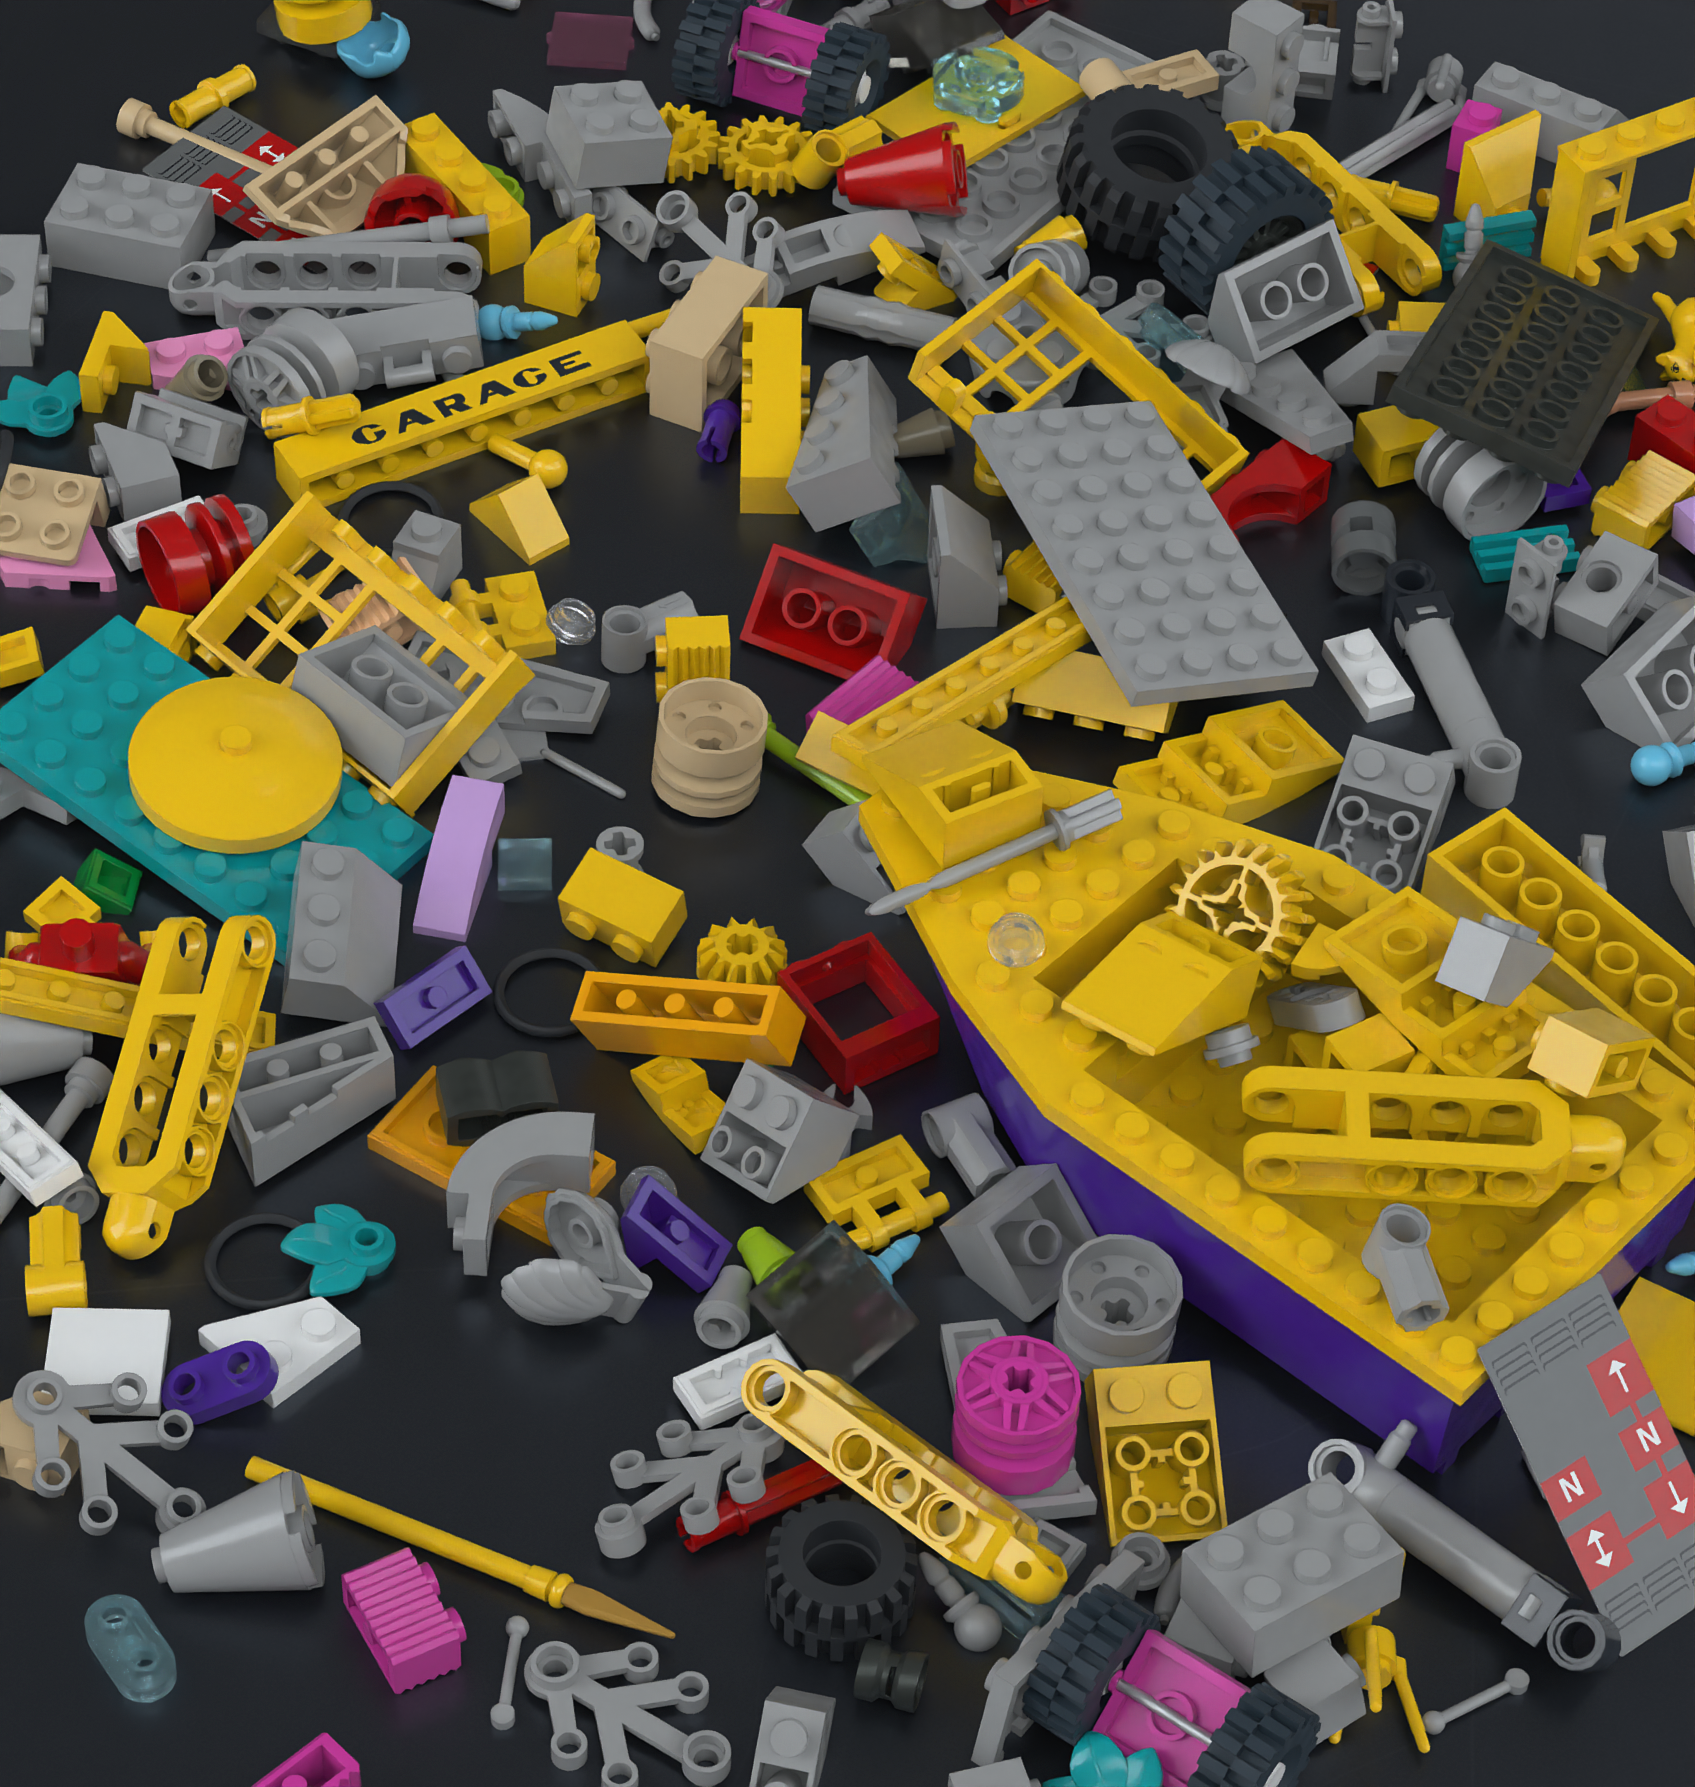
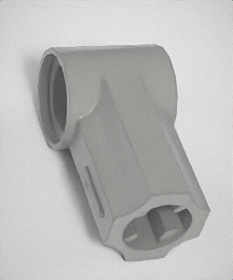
M680 591L642 608L631 605H618L605 611L602 616L601 662L604 667L617 673H632L641 669L646 662V653L655 650V635H665L666 617L698 616L693 600L683 591Z
M972 1093L922 1113V1128L931 1150L939 1158L945 1156L949 1158L975 1199L1017 1168L995 1136L989 1109L979 1094Z
M1396 1203L1388 1205L1381 1211L1361 1253L1362 1263L1369 1273L1380 1279L1396 1324L1404 1326L1405 1332L1425 1331L1429 1326L1443 1321L1450 1308L1426 1246L1431 1234L1428 1219L1417 1208L1408 1204Z

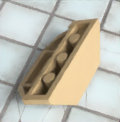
M375 95L246 184L243 191L275 225L310 237L356 231L365 225L366 210L375 190L387 179L404 174L405 144L407 142L408 128Z

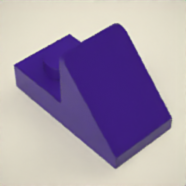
M649 1174L640 1181L620 1218L626 1254L637 1269L654 1259H658L697 1293L712 1286L733 1245Z

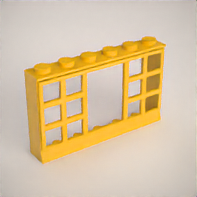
M1695 97L1557 146L1558 157L1541 249L1540 264L1574 279L1575 276L1581 283L1592 287L1599 283L1601 272L1600 267L1593 260L1607 256L1620 270L1629 273L1637 269L1639 254L1631 246L1645 242L1658 256L1672 258L1675 255L1677 240L1670 232L1683 228L1695 240V168L1688 201L1625 223L1637 158L1695 137ZM1622 172L1619 193L1595 202L1598 181ZM1616 207L1612 228L1589 236L1592 215Z
M1037 258L917 352L908 379L974 439L970 432L974 415L996 414L988 411L973 397L995 379L1019 402L1007 412L1027 411L1090 361L1133 402L1151 400L1174 439L1185 448L1182 452L1187 460L1194 457L1211 472L1201 481L1210 496L1223 486L1229 476L1234 473H1240L1249 455V452L1242 447L1234 435L1221 428L1206 414L1198 402L1191 400L1170 381V378L1162 369L1155 367L1135 349L1133 343L1127 337L1120 335L1100 317L1098 311L1092 305L1085 303L1065 285L1063 279L1056 272L1049 270ZM1022 300L1047 322L1027 339L1002 317ZM991 324L1016 346L997 363H994L971 341ZM1054 331L1060 333L1080 352L1079 355L1061 369H1058L1035 347ZM959 349H962L985 370L983 374L966 387L959 379L950 376L940 366ZM1024 355L1050 377L1030 394L1004 372Z
M307 490L187 627L186 631L200 644L194 652L215 671L218 672L225 665L233 672L230 677H249L267 680L255 669L279 641L297 655L308 651L307 648L287 632L312 604L333 620L334 623L311 649L336 640L377 593L435 639L434 643L419 660L430 667L446 648L469 666L453 685L462 693L467 690L479 675L484 677V681L392 787L342 748V770L357 781L362 777L372 785L368 792L381 805L390 803L394 807H399L413 818L416 815L414 812L495 720L516 693L535 677V674L515 652L510 649L507 653L489 633L482 628L478 630L448 601L442 602L415 575L412 573L408 575L400 569L378 546L373 548L343 519L339 521L331 515L320 501ZM313 542L334 560L314 583L307 587L287 570L308 545ZM346 568L365 583L366 586L341 614L319 595L339 572ZM281 579L298 592L301 598L281 621L276 624L255 606L274 584ZM248 615L270 633L247 660L244 661L223 643ZM296 667L280 685L292 688Z

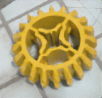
M1240 838L1235 846L1231 842L1224 840L1216 842L1215 854L1206 849L1197 851L1199 868L1190 864L1180 867L1187 882L1185 885L1174 883L1169 886L1171 891L1175 895H1180L1178 905H1168L1164 910L1166 912L1173 911L1207 928L1206 917L1208 914L1212 920L1213 932L1247 948L1251 939L1260 934L1266 935L1267 937L1263 943L1253 951L1263 956L1255 990L1263 987L1264 976L1272 981L1282 979L1280 962L1291 966V962L1296 956L1292 951L1294 945L1303 946L1308 939L1306 936L1300 935L1302 924L1309 926L1316 922L1312 915L1302 913V907L1309 904L1315 898L1310 892L1297 891L1307 877L1301 871H1290L1293 860L1288 855L1281 853L1275 856L1274 846L1266 843H1260L1255 847L1252 840ZM1242 871L1239 880L1233 879L1228 891L1218 896L1213 894L1225 879ZM1269 891L1273 901V917L1268 912L1266 905ZM1224 906L1244 910V916L1253 919L1255 924L1235 920L1236 914L1225 910Z

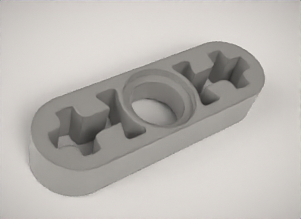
M1304 982L1285 987L1267 996L1274 1023L1278 1026L1324 1033L1351 1026L1366 1017L1356 988Z

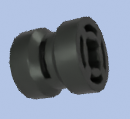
M869 1638L859 1662L854 1684V1697L870 1702L878 1698L890 1700L895 1709L914 1713L925 1684L929 1665V1653L914 1649L902 1653L892 1650L888 1642Z

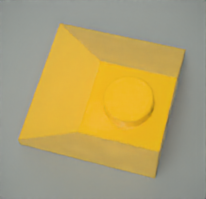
M1536 109L1464 142L1453 213L1461 222L1466 221L1469 210L1474 203L1480 205L1483 218L1528 210L1542 115Z

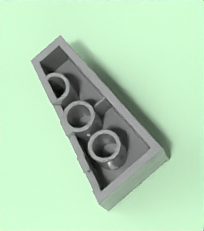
M868 355L850 362L848 360L838 361L826 370L786 485L787 491L815 532L901 503L900 492L895 486V483L900 481L899 469L894 463V457L899 455L898 444L893 438V434L898 431L896 398Z

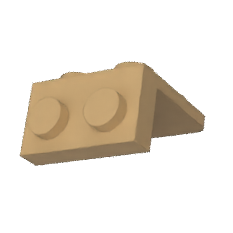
M10 463L0 492V555L63 566L74 565L78 561L89 524L105 527L110 513L102 479Z

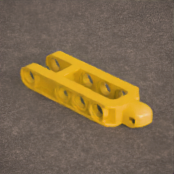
M1242 120L1226 124L1225 130H1232L1239 144L1238 149L1242 148L1248 154L1251 146H1261L1265 150L1269 147L1277 151L1326 193L1325 196L1331 200L1333 208L1329 212L1334 216L1336 227L1342 232L1339 236L1364 305V309L1351 316L1362 317L1378 311L1384 304V292H1380L1374 275L1363 265L1365 263L1373 261L1411 296H1418L1440 286L1442 269L1439 259L1431 247L1308 134L1289 130L1274 134L1261 121Z
M236 915L229 917L224 922L218 936L202 993H200L204 975L201 974L207 952V937L204 929H206L207 925L201 919L194 916L170 917L159 924L155 933L88 1163V1168L101 1193L110 1198L103 1222L102 1236L111 1251L128 1260L140 1259L158 1249L168 1237L174 1212L194 1203L210 1187L275 956L276 936L274 929L268 919L261 915ZM247 930L252 941L249 956L246 955L244 948V937ZM182 931L186 936L187 943L184 957L181 956L179 949V939ZM191 1022H194L156 1156L147 1163L152 1142L157 1141L160 1130L157 1128L167 1090L173 1088L175 1081L172 1073L183 1037H187ZM218 1033L223 1045L222 1054L219 1059L215 1055L214 1047L215 1038ZM152 1034L157 1039V1054L154 1060L151 1058L149 1049ZM138 1085L142 1090L143 1097L142 1107L139 1112L136 1110L134 1101L135 1090ZM203 1085L208 1094V1102L204 1112L200 1107V1091ZM123 1137L127 1142L128 1149L127 1159L124 1164H122L119 1155L120 1142ZM188 1138H190L193 1145V1156L189 1164L185 1160V1144ZM153 1223L156 1229V1234L151 1239L149 1236V1228Z
M1272 1065L1262 1066L1250 1071L1242 1081L1243 1113H1247L1249 1116L1261 1121L1292 1123V1128L1339 1130V1135L1265 1132L1247 1141L1243 1149L1244 1178L1251 1187L1262 1192L1537 1208L1553 1196L1565 1181L1596 1183L1609 1178L1622 1165L1627 1142L1623 1130L1613 1120L1596 1115L1570 1114L1569 1103L1538 1080ZM1270 1091L1280 1092L1285 1095L1278 1100H1264L1257 1097L1260 1093ZM1382 1098H1395L1403 1101L1399 1105L1391 1107L1374 1104V1102ZM1445 1101L1461 1104L1458 1108L1452 1110H1439L1432 1107L1436 1103ZM1508 1104L1519 1107L1518 1110L1511 1113H1496L1491 1110L1496 1106ZM1370 1128L1406 1129L1409 1134L1417 1135L1421 1134V1130L1467 1133V1137L1479 1138V1134L1525 1136V1141H1532L1534 1144L1532 1146L1379 1138L1371 1137ZM1270 1158L1287 1161V1163L1279 1167H1267L1259 1162ZM1594 1164H1605V1167L1601 1170L1596 1171L1590 1168ZM1385 1165H1399L1406 1168L1395 1174L1382 1173L1377 1170ZM1449 1168L1465 1171L1456 1177H1444L1437 1174L1438 1171ZM1513 1171L1524 1174L1516 1180H1502L1496 1177L1498 1174Z
M762 1359L752 1364L745 1372L741 1383V1397L745 1407L754 1416L947 1560L985 1580L998 1582L1012 1594L1030 1604L1042 1605L1050 1603L1059 1595L1067 1582L1066 1568L1058 1555L1037 1541L1038 1526L1031 1517L841 1378L821 1370L801 1372L795 1366L776 1359ZM778 1373L785 1383L784 1395L778 1404L769 1406L763 1397V1386L771 1375ZM910 1470L905 1477L901 1479L895 1478L900 1471ZM948 1502L954 1503L949 1509L945 1511L939 1510L944 1504ZM1047 1566L1052 1567L1054 1573Z

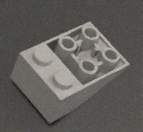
M1353 734L1314 848L1335 855L1394 894L1407 886L1414 889L1426 863L1427 854L1430 853L1439 833L1456 783L1454 764Z

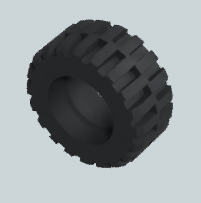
M1134 84L1117 88L1116 93L1112 89L1101 93L1079 110L1078 116L1074 118L1057 168V192L1062 205L1067 206L1065 210L1067 215H1073L1078 220L1086 237L1091 241L1097 239L1104 243V249L1116 254L1117 250L1129 254V259L1141 261L1143 257H1149L1153 259V262H1159L1158 257L1165 254L1159 249L1160 237L1170 234V231L1164 227L1168 215L1178 214L1180 208L1175 204L1182 193L1189 196L1196 187L1191 182L1200 173L1205 177L1212 173V163L1220 158L1229 163L1231 152L1239 150V144L1232 130H1225V121L1216 112L1214 114L1208 112L1207 105L1197 98L1193 101L1183 97L1184 92L1171 88L1170 92L1159 90V85L1145 84L1143 88H1135ZM1134 163L1150 166L1165 173L1175 182H1158L1147 179L1133 172L1124 164Z

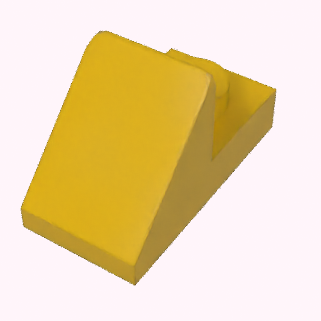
M881 232L869 245L880 260L877 269L884 276L874 289L876 296L886 301L902 302L910 307L922 310L953 302L958 297L952 288L944 285L935 264Z
M103 311L79 372L82 409L85 412L102 414L108 396L116 394L119 382L146 386L152 383L148 348L114 312Z

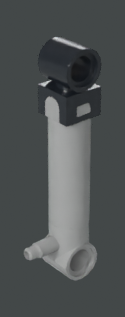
M1413 559L1396 561L1387 568L1380 606L1381 617L1390 625L1389 634L1400 658H1410L1452 749L1433 752L1431 755L1426 756L1454 764V770L1462 768L1465 775L1464 793L1473 804L1486 809L1505 807L1513 801L1522 760L1521 750L1514 742L1505 738L1452 629L1455 614L1443 590L1434 591L1436 583L1434 571L1430 566L1421 561Z
M1407 1419L1401 1420L1397 1428L1390 1432L1377 1454L1369 1447L1345 1439L1327 1440L1312 1452L1308 1462V1475L1311 1482L1329 1472H1332L1336 1477L1338 1463L1344 1457L1350 1456L1355 1464V1473L1353 1478L1344 1486L1397 1544L1501 1618V1624L1535 1648L1549 1650L1551 1657L1558 1665L1572 1671L1599 1673L1609 1669L1617 1661L1621 1651V1636L1617 1626L1608 1617L1595 1612L1579 1610L1584 1602L1582 1598L1551 1576L1539 1573L1395 1470L1411 1446V1440L1417 1432L1416 1425ZM1588 1625L1594 1632L1595 1646L1588 1656L1580 1658L1573 1647V1638L1581 1627Z

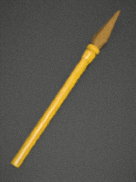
M253 1456L247 1464L245 1477L262 1483L281 1472L292 1470ZM300 1474L312 1505L520 1587L525 1593L544 1602L548 1601L553 1608L560 1609L566 1606L588 1617L670 1639L675 1638L673 1631L597 1590L574 1583L573 1578L569 1574L562 1573L558 1575L555 1571L537 1565L530 1566Z

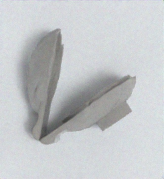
M1192 339L1178 341L1169 345L1165 350L1167 357L1187 368L1182 380L1173 382V384L1191 400L1198 402L1206 414L1228 432L1227 427L1229 424L1219 400L1226 388L1231 389L1230 392L1236 394H1249L1251 388L1250 380L1243 365L1227 348L1212 341ZM1177 442L1181 450L1185 449Z
M559 1188L555 1193H549L546 1198L544 1222L548 1231L549 1241L561 1259H535L529 1262V1265L517 1267L512 1273L504 1276L501 1280L502 1298L521 1317L543 1325H571L589 1321L600 1315L613 1317L620 1323L630 1322L648 1296L653 1283L651 1278L647 1274L641 1273L625 1255L619 1236L621 1223L616 1211L605 1200L597 1197L592 1198L582 1191Z

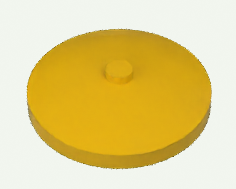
M219 677L181 687L160 699L145 713L136 726L130 740L128 750L129 783L133 797L141 811L165 834L186 845L206 851L226 854L256 853L271 850L295 841L311 831L326 817L332 809L341 788L343 753L341 742L331 721L317 705L305 696L286 686L267 680L249 677Z

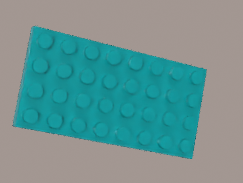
M117 615L0 709V763L223 923L229 917L236 915H261L266 917L272 924L276 936L274 959L284 966L286 962L293 878L302 841L357 848L395 880L402 877L429 853L434 836L432 832L390 803L381 805L368 792L369 789L343 770L338 797L326 817L307 834L286 845L256 853L226 854L186 845L162 832L144 815L133 797L128 776L130 740L141 718L156 702L181 687L210 678L126 619ZM247 930L244 938L252 943L251 936Z

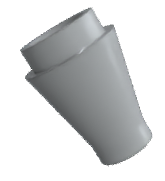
M737 1265L724 1267L720 1271L717 1281L694 1312L696 1332L699 1338L711 1347L719 1349L734 1347L749 1333L750 1289L753 1278L745 1268Z

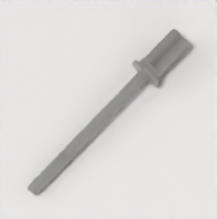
M1108 789L1060 811L1050 808L1044 812L1046 826L936 874L926 883L910 885L888 894L872 903L865 910V914L876 916L889 913L920 899L930 890L956 884L1051 841L1060 851H1066L1070 848V842L1122 820L1121 802L1119 798L1115 799L1112 790Z

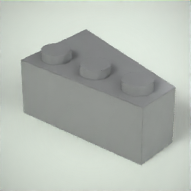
M375 1016L247 1054L227 1125L255 1187L396 1099L394 1055Z

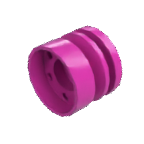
M1026 1335L1000 1336L979 1344L963 1359L956 1377L955 1412L953 1414L951 1434L953 1458L958 1465L996 1493L1006 1496L1031 1495L1053 1486L1068 1471L1075 1452L1076 1422L1079 1416V1404L1082 1393L1079 1372L1068 1355L1047 1341Z

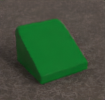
M95 848L78 869L73 886L101 908V912L129 915L133 908L142 871Z

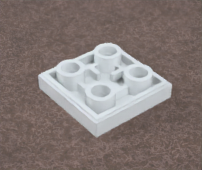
M53 1307L44 1370L59 1374L69 1385L113 1383L114 1379L122 1373H135L141 1376L147 1385L146 1397L142 1406L137 1411L121 1413L114 1409V1407L89 1409V1415L160 1416L161 1392L165 1377L171 1326L170 1310ZM121 1386L117 1389L123 1399L134 1400L138 1398L136 1390L130 1386ZM41 1390V1392H44V1393H47V1394H50V1395H51V1393H49V1392H47V1391H44V1390Z

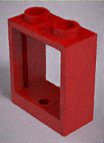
M872 932L852 940L842 941L832 949L809 959L796 961L786 969L777 972V986L783 988L806 1016L800 1039L844 1095L854 1091L855 1085L861 1088L938 1053L940 1016ZM865 981L894 1018L841 1041L813 1004Z

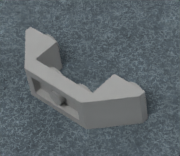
M1375 330L1323 370V387L1339 406L1374 405L1377 371L1399 376L1427 332Z

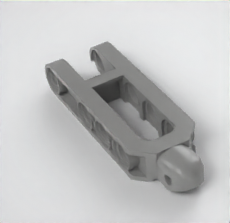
M241 241L226 250L217 262L193 261L178 269L170 277L168 291L171 304L179 312L194 316H216V324L221 328L238 327L242 340H252L263 335L266 328L284 313L297 307L315 308L322 313V316L332 319L347 316L345 312L355 307L363 308L368 312L469 296L465 293L475 290L480 284L483 260L475 247L461 242ZM260 261H271L277 264L280 270L275 273L266 274L258 271L255 264ZM317 261L324 264L328 269L321 274H312L307 272L302 266L307 262ZM364 261L372 264L375 267V271L370 274H359L353 271L350 266L355 262ZM452 262H462L467 264L471 270L466 274L457 275L449 272L446 266ZM195 272L199 274L201 278L198 280H191L188 278V274ZM473 299L478 319L479 305L478 301ZM255 307H264L271 310L274 316L270 319L261 320L253 317L249 311Z

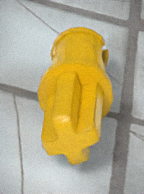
M1352 174L1394 214L1426 222H1433L1435 220L1440 205L1439 198L1436 195L1399 187V182L1395 180L1389 184Z
M351 393L316 400L309 395L303 397L299 403L265 407L261 412L262 428L272 426V429H267L264 432L268 439H276L280 436L307 432L313 436L319 434L320 429L356 423L361 418V404L359 399Z

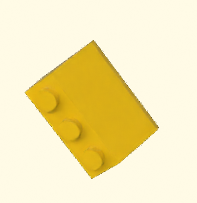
M1073 651L1014 687L1012 702L1025 704L1023 710L1025 715L1053 720L1055 711L1075 715L1073 725L1101 731L1104 729L1105 721L1125 725L1123 734L1125 736L1154 741L1155 732L1169 733L1178 702L1131 707L1102 656Z

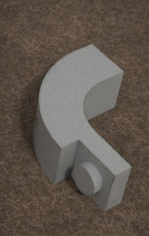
M546 1112L514 1119L486 1133L462 1155L450 1176L446 1190L448 1228H454L453 1250L463 1251L465 1275L487 1276L494 1225L500 1213L516 1199L530 1193L556 1191L559 1188L590 1193L595 1153V1113Z

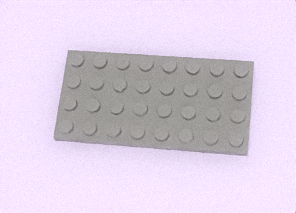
M1050 10L1046 11L1013 39V41L1077 83H1079V78L1084 68L1099 58L1111 59L1121 71L1155 62V60ZM1086 95L1079 101L967 167L968 197L959 198V206L967 207V214L965 216L949 217L909 212L926 247V252L940 258L946 238H949L954 245L966 239L969 243L973 242L978 245L996 271L1014 255V247L1022 244L1024 240L1060 215L1067 206L1062 205L1057 192V168L1074 118L1078 116L1079 110L1087 102L1091 101L1090 98ZM838 186L833 189L832 204L851 214L891 210L851 205L847 196H840Z
M1151 400L974 415L970 428L971 434L1131 707L1311 687L1314 685L1319 672Z

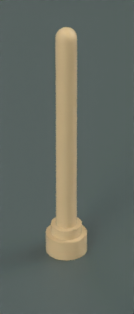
M134 98L128 99L119 111L116 123L119 133L131 138L139 139L140 137L149 138L153 136L172 145L185 138L257 172L264 173L272 167V165L158 119L157 113L152 111V107L149 104Z

